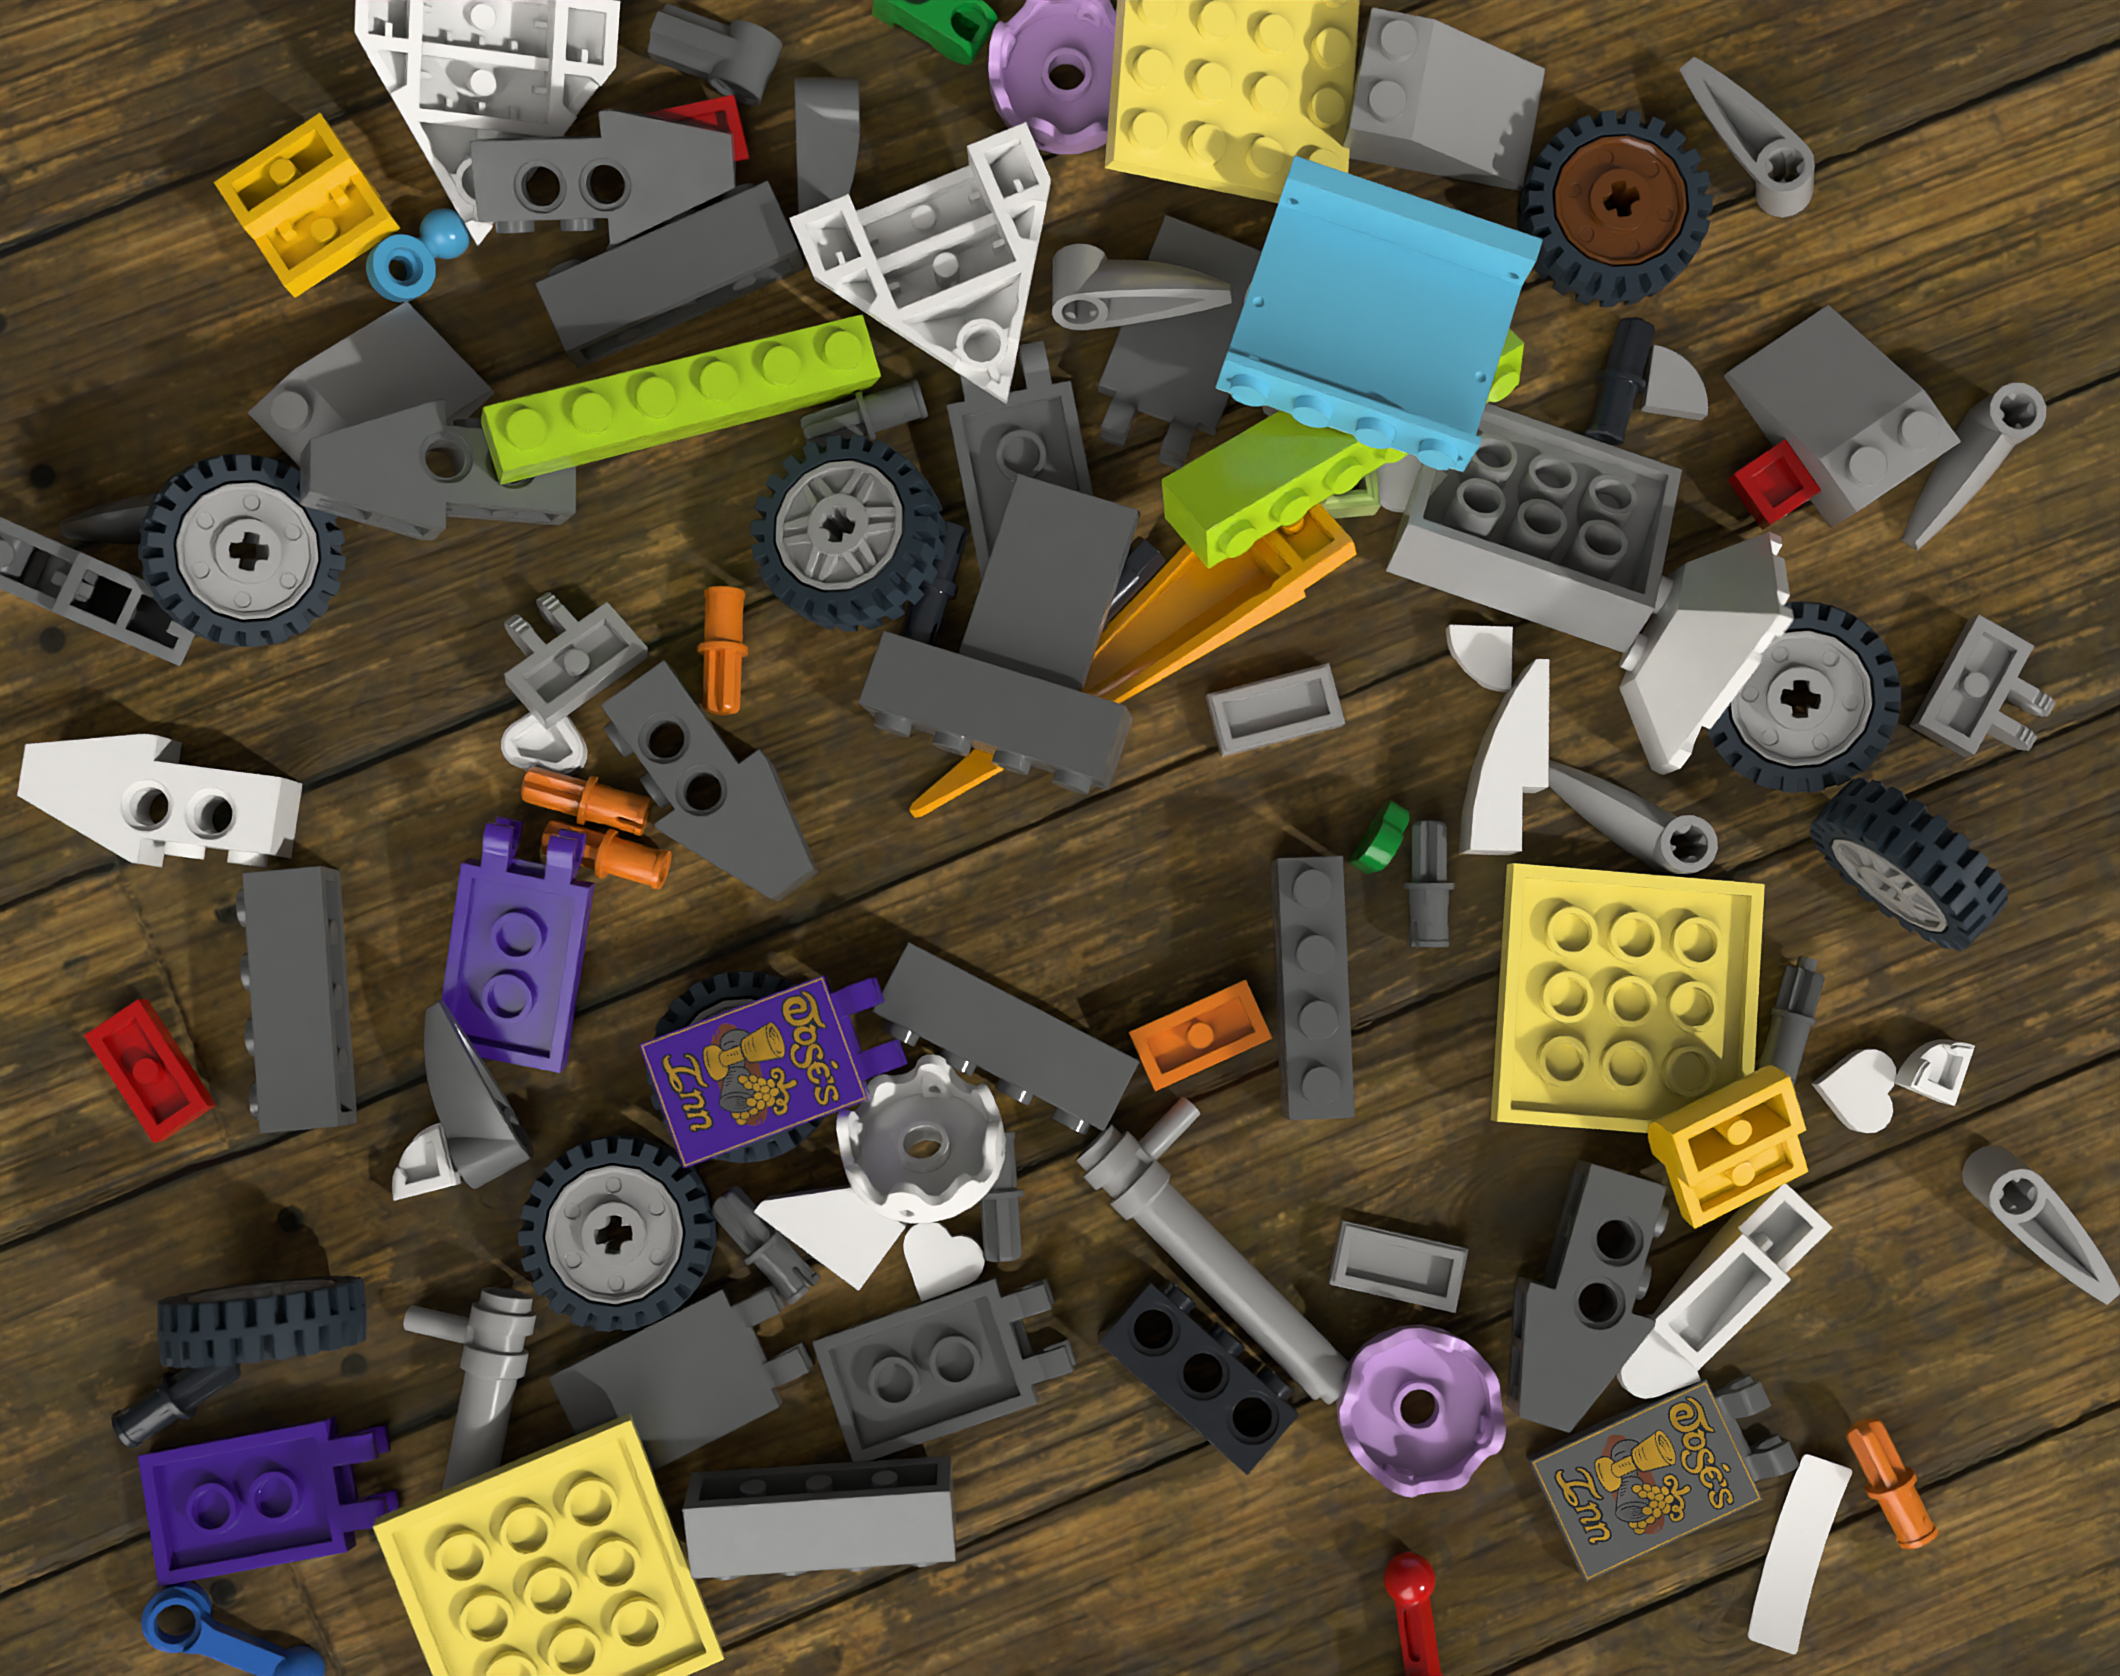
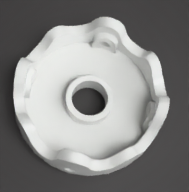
M934 1054L922 1056L912 1071L902 1075L890 1076L884 1074L874 1077L868 1084L871 1099L863 1101L855 1112L848 1109L839 1111L837 1116V1136L848 1181L858 1198L873 1211L889 1219L907 1223H932L954 1217L971 1208L983 1198L999 1177L1005 1159L1006 1139L1002 1119L994 1097L984 1083L974 1086L962 1080L953 1068L946 1064V1060L941 1056ZM929 1140L941 1144L940 1149L928 1158L919 1159L908 1155L910 1148L917 1142Z

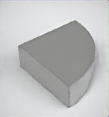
M1653 345L1647 358L1644 378L1646 387L1642 393L1640 411L1703 420L1708 415V399L1701 377L1684 357L1665 347Z

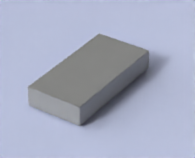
M1329 663L1206 695L1221 757L1345 725Z
M1340 1219L1327 1282L1334 1286L1456 1313L1469 1249Z

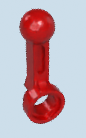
M1399 1553L1387 1563L1384 1569L1383 1582L1387 1593L1395 1601L1405 1675L1443 1676L1440 1669L1430 1596L1434 1591L1436 1583L1434 1569L1430 1562L1418 1553Z

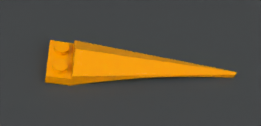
M1318 503L1310 508L1294 524L1289 526L1281 525L1256 540L1251 548L1242 555L1234 558L1228 557L1209 569L1185 543L1158 574L1107 625L1108 628L1101 633L1082 692L1120 704L1305 598L1304 590L1356 555L1353 540L1326 509ZM974 749L911 804L909 811L914 818L922 817L1004 769L991 763L994 754Z

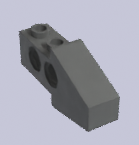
M614 108L599 111L601 135L486 138L470 141L478 222H496L497 233H525L535 231L534 220L560 219L561 231H589L599 229L598 218H608L610 244H618L735 188L737 177L734 132ZM598 165L613 166L622 174L625 181V190L620 199L614 201L605 200L594 192L591 185V176ZM534 167H546L558 177L560 193L554 202H541L530 193L527 179Z
M437 399L310 438L301 452L300 505L416 539L431 541L446 529V516L561 525L576 513V466L522 479L515 484L507 483L500 485L491 467L492 457L481 425V419L462 418L454 420L453 426L447 425V399ZM437 451L445 454L454 466V477L442 478L432 473L425 461L426 452Z
M0 517L1 590L181 666L195 634L175 622L159 606L145 580Z
M663 660L601 704L612 720L603 726L608 737L625 758L633 752L648 771V773L640 778V781L658 806L663 809L671 803L674 807L672 812L654 824L657 830L777 902L819 873L772 762L760 749L740 762L676 671ZM670 726L680 727L684 733V745L680 752L670 758L658 757L654 744L659 732ZM706 777L717 778L722 790L718 803L710 809L697 810L691 801L693 786L700 779Z
M1576 1160L1542 1282L1517 1275L1513 1288L1506 1406L1518 1417L1570 1433L1655 1327L1656 1320L1634 1311L1632 1308L1635 1299L1641 1300L1644 1297L1650 1283L1652 1268L1651 1264L1646 1262L1652 1238H1658L1667 1223L1669 1202L1664 1199L1667 1186L1592 1163ZM1617 1220L1622 1228V1241L1617 1249L1603 1254L1597 1245L1598 1230L1607 1221ZM1592 1283H1600L1605 1292L1603 1306L1592 1315H1583L1579 1308V1296L1582 1290Z

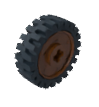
M1615 110L1601 111L1595 120H1592L1590 115L1577 119L1570 129L1566 126L1554 136L1532 165L1519 197L1517 211H1521V215L1517 222L1518 231L1543 239L1537 257L1538 263L1534 270L1542 280L1550 275L1556 281L1553 289L1563 296L1568 290L1577 293L1576 302L1588 305L1593 299L1600 300V307H1614L1620 301H1624L1625 306L1638 303L1647 295L1650 298L1676 279L1701 247V242L1707 235L1711 222L1707 220V217L1713 209V195H1706L1705 193L1711 184L1708 171L1698 172L1697 166L1702 158L1695 147L1688 152H1685L1681 147L1686 137L1677 129L1670 136L1662 132L1665 122L1654 116L1647 124L1640 122L1641 112L1627 110L1621 118H1616ZM1607 201L1611 202L1612 210L1607 211L1604 206ZM1620 207L1624 213L1622 217L1617 216L1616 208Z

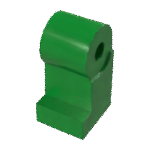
M873 0L872 15L892 28H894L895 24L900 25L931 44L948 59L962 65H970L974 61L998 23L997 15L983 0Z

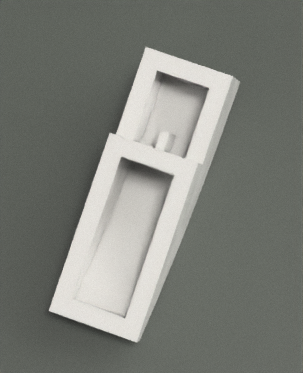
M1536 659L1523 668L1512 684L1511 690L1503 697L1483 736L1470 773L1462 810L1459 854L1511 855L1522 851V793H1536L1548 788L1549 659Z
M1787 1183L1743 1204L1712 1238L1667 1294L1651 1317L1656 1320L1653 1329L1698 1371L1791 1280L1786 1273L1833 1227Z

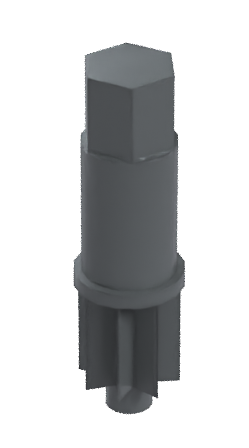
M1803 956L1798 957L1796 968L1788 965L1784 968L1774 1008H1771L1769 1012L1772 1018L1757 1069L1759 1070L1767 1065L1778 1067L1790 1076L1793 1088L1810 1027L1814 1026L1816 1022L1814 1015L1825 975L1815 973L1818 961Z

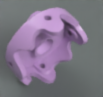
M1027 0L1007 23L999 21L993 30L989 49V83L995 109L1009 129L1026 122L1039 150L1055 154H1079L1097 149L1107 143L1116 12L1110 0ZM1062 64H1071L1082 71L1084 80L1078 87L1072 90H1062L1052 84L1049 75L1055 67Z
M1421 1324L1398 1326L1381 1332L1360 1347L1349 1361L1341 1395L1336 1400L1338 1424L1345 1444L1357 1462L1392 1492L1406 1497H1416L1419 1494L1452 1491L1462 1488L1469 1482L1470 1477L1480 1464L1490 1455L1497 1454L1502 1448L1506 1436V1423L1503 1415L1499 1381L1483 1357L1460 1337L1442 1328ZM1416 1389L1429 1391L1435 1401L1432 1416L1421 1424H1411L1404 1421L1400 1412V1405L1404 1396Z

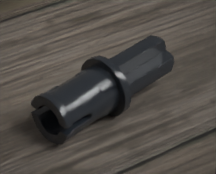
M1622 318L1618 323L1605 369L1599 370L1596 374L1595 379L1600 386L1589 425H1587L1585 430V436L1609 445H1621L1624 443L1625 431L1636 395L1645 391L1646 382L1642 379V375L1655 334L1654 325L1642 318Z
M241 1363L216 1367V1364L200 1368L188 1366L177 1374L170 1372L163 1374L158 1379L157 1387L127 1407L112 1414L111 1422L115 1433L129 1448H137L145 1440L178 1418L183 1420L190 1419L196 1415V1406L239 1379Z

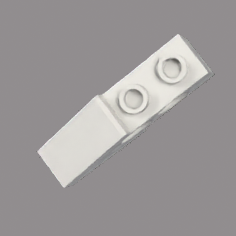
M136 734L26 744L17 796L131 863L162 867L164 854L204 860L205 849L214 848L229 850L228 863L267 868L269 856L291 858L302 783L282 777L179 764L181 742L158 735ZM164 793L168 800V812L162 821L154 824L150 817V805L156 796ZM228 801L232 808V820L225 830L218 833L212 822L213 812L220 803Z

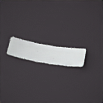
M1805 1454L1801 1459L1800 1466L1793 1478L1779 1516L1764 1564L1748 1631V1638L1750 1640L1790 1654H1796L1798 1651L1803 1622L1822 1552L1841 1498L1852 1475L1850 1468L1809 1454Z

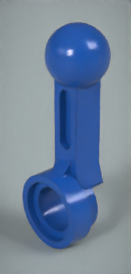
M180 1582L160 1587L149 1598L143 1611L141 1620L143 1634L146 1640L160 1651L202 1654L256 1676H325L324 1660L312 1647L296 1645L285 1649L212 1618L213 1607L210 1597L205 1590L194 1583ZM170 1605H183L193 1612L196 1624L185 1634H167L159 1627L157 1622V1614L162 1609Z

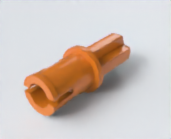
M728 586L709 587L708 590H704V642L697 645L698 654L704 656L702 707L709 714L720 716L738 713L740 709L742 657L748 655L749 649L748 646L742 644L745 591Z
M536 766L528 769L521 786L522 799L527 803L577 816V823L581 825L591 821L634 833L637 836H642L650 814L648 808L652 805V797L629 793L600 784L596 776L591 775L588 781Z
M551 820L543 832L541 849L545 856H547L550 836L552 834L558 835L559 829L563 828L586 833L585 850L580 866L595 870V877L604 879L610 874L649 885L651 888L659 890L664 885L670 869L671 851L659 850L619 838V832L613 829H609L604 834L563 821Z
M1863 1418L1854 1422V1425L1846 1430V1438L1868 1480L1865 1485V1491L1868 1497L1878 1500L1896 1535L1895 1539L1900 1548L1915 1549L1930 1543L1937 1537L1938 1529L1934 1522L1931 1521L1914 1486L1917 1481L1915 1471L1910 1467L1904 1466L1881 1420L1878 1418Z

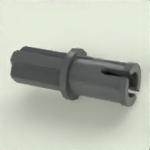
M915 378L908 383L866 396H862L861 391L854 392L856 399L804 415L801 418V428L807 445L816 442L821 447L827 448V437L840 435L846 441H850L851 435H868L870 441L876 439V432L918 418H927L928 413L919 384Z
M1416 821L1412 826L1411 882H1403V889H1409L1410 924L1408 946L1450 947L1448 924L1449 890L1455 889V883L1447 882V826L1442 821Z
M1014 1131L1004 1132L1006 1139L1005 1159L999 1177L988 1193L980 1199L984 1257L986 1261L991 1262L1013 1261L1019 1259L1022 1254L1018 1197L1024 1196V1189H1017Z
M734 1186L729 1188L713 1202L710 1210L711 1215L747 1254L743 1259L745 1264L749 1265L753 1262L782 1294L786 1303L792 1305L810 1290L808 1286H814L821 1276L810 1268L782 1236L783 1234L754 1213L757 1206L740 1187Z

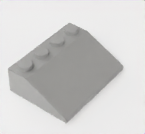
M1486 403L1476 434L1482 437L1479 448L1463 472L1452 468L1442 470L1447 476L1430 497L1429 494L1436 469L1421 463L1398 526L1386 571L1626 654L1655 609L1682 470Z

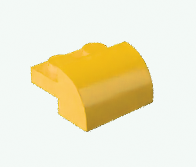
M318 113L214 182L242 227L255 240L284 287L294 298L400 229L380 199V195L321 113Z
M1767 1065L1650 1123L1648 1126V1140L1652 1154L1665 1165L1680 1213L1694 1229L1809 1172L1797 1136L1806 1131V1127L1791 1078L1784 1071L1773 1065Z

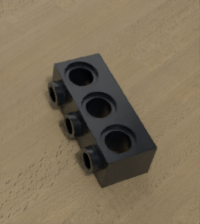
M1147 1276L1098 1332L1099 1344L1248 1475L1299 1416L1293 1404L1287 1400L1294 1390L1267 1365H1264L1257 1373L1244 1362L1239 1355L1246 1347L1220 1323L1216 1321L1208 1330L1190 1314L1197 1304L1173 1281L1167 1278L1159 1286ZM1150 1309L1163 1311L1170 1318V1327L1167 1334L1157 1341H1145L1134 1332V1324L1138 1316ZM1199 1353L1210 1354L1218 1360L1217 1374L1210 1382L1205 1384H1193L1183 1376V1369L1187 1360ZM1248 1397L1262 1399L1267 1404V1412L1261 1423L1254 1427L1246 1428L1237 1425L1233 1421L1234 1408L1241 1400Z

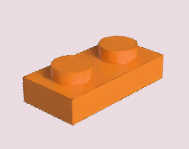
M1242 980L1128 1032L1154 1091L1160 1090L1272 1039L1246 980Z

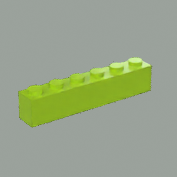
M862 314L485 406L482 411L481 425L499 483L503 485L855 395L854 392L857 391L865 393L881 377Z
M1510 328L1486 403L1490 401L1498 402L1504 399L1519 384L1524 342ZM1280 410L1163 478L1162 490L1165 519L1209 569L1228 557L1234 558L1242 555L1251 548L1256 540L1281 525L1289 526L1294 524L1313 506L1333 494L1346 493L1365 475L1386 463L1400 461L1407 453L1393 448L1376 449L1360 443L1354 435L1328 426L1315 428L1304 425L1294 419L1292 414Z

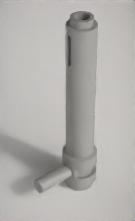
M1181 1097L1139 1142L1128 1131L1121 1134L1112 1124L1106 1127L1075 1160L1085 1170L1082 1177L1095 1190L1102 1187L1113 1198L1110 1205L1125 1220L1133 1218L1313 1400L1321 1398L1328 1405L1341 1396V1389L1349 1362L1169 1182L1171 1174L1157 1161L1200 1115L1198 1109L1189 1100Z
M498 1287L482 1288L480 1301L472 1303L470 1318L415 1305L410 1306L405 1314V1330L464 1344L460 1368L466 1372L442 1491L500 1467L516 1382L518 1378L525 1375L529 1351L523 1348L525 1336L533 1334L536 1312L531 1310L533 1296L529 1293Z

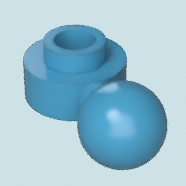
M449 208L432 210L421 222L420 237L418 239L409 235L398 234L384 239L373 247L367 258L366 272L369 282L377 293L391 301L407 302L429 290L436 274L434 259L436 257L441 259L456 258L463 254L469 246L471 235L457 211ZM390 260H397L405 266L407 271L405 281H398L391 276L388 268Z

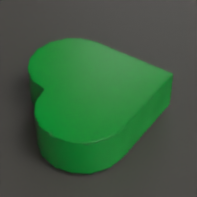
M1389 799L1371 822L1347 863L1365 874L1383 870L1391 861L1403 840V832L1409 823L1410 812Z

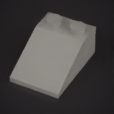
M1372 7L1361 41L1343 147L1350 149L1349 158L1521 191L1526 176L1545 69L1435 19Z
M404 302L295 368L259 401L248 414L300 467L301 452L310 438L437 399H447V425L453 426L454 420L468 418L495 392L408 302ZM432 451L426 452L425 457Z
M1829 305L1724 375L1772 446L1774 447L1786 439L1822 491L1810 498V500L1830 528L1855 514L1961 442L1925 390Z

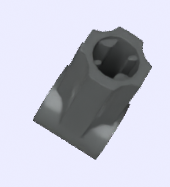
M666 3L664 8L657 12L651 26L647 52L650 59L654 62L708 81L711 87L723 96L734 94L736 102L748 106H758L762 101L783 44L773 33L754 23L734 20L728 26Z

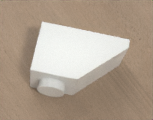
M850 1184L769 1196L754 1211V1213L858 1291L908 1224L907 1222L889 1219L873 1211L857 1197Z

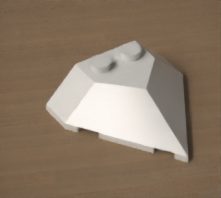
M355 0L354 33L477 246L491 230L494 222H478L470 141L486 138L563 136L596 89L603 85L616 68L620 1ZM534 167L530 171L527 182L538 169V167Z
M1026 122L968 145V166L856 211L849 194L789 218L813 277L817 282L1007 404L1051 185L1050 176Z
M1767 532L1687 562L1669 574L1668 577L1661 575L1655 609L1648 620L1643 634H1638L1627 653L1622 654L1619 662V667L1626 669L1619 689L1651 770L1664 775L1683 766L1692 754L1693 746L1701 727L1704 726L1711 729L1759 666L1762 658L1761 653L1767 648L1774 635L1781 637L1793 621L1792 610L1782 606L1786 603L1790 594L1785 559L1777 556L1782 547L1780 536Z

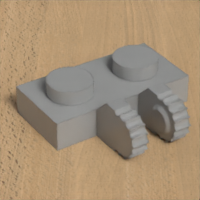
M550 592L542 595L536 600L539 612L543 619L559 635L548 644H545L529 623L523 620L522 617H519L518 614L513 615L504 622L508 634L527 657L504 674L506 684L546 730L648 658L647 646L608 602L577 622Z
M1981 615L1969 618L1911 722L1910 727L1964 758L1975 755L1986 733L2010 747L2029 751L2037 738L2036 734L2026 726L1999 712L2006 700L2032 715L2047 717L2051 713L2055 700L2046 693L2039 691L2038 688L2018 678L2034 645Z

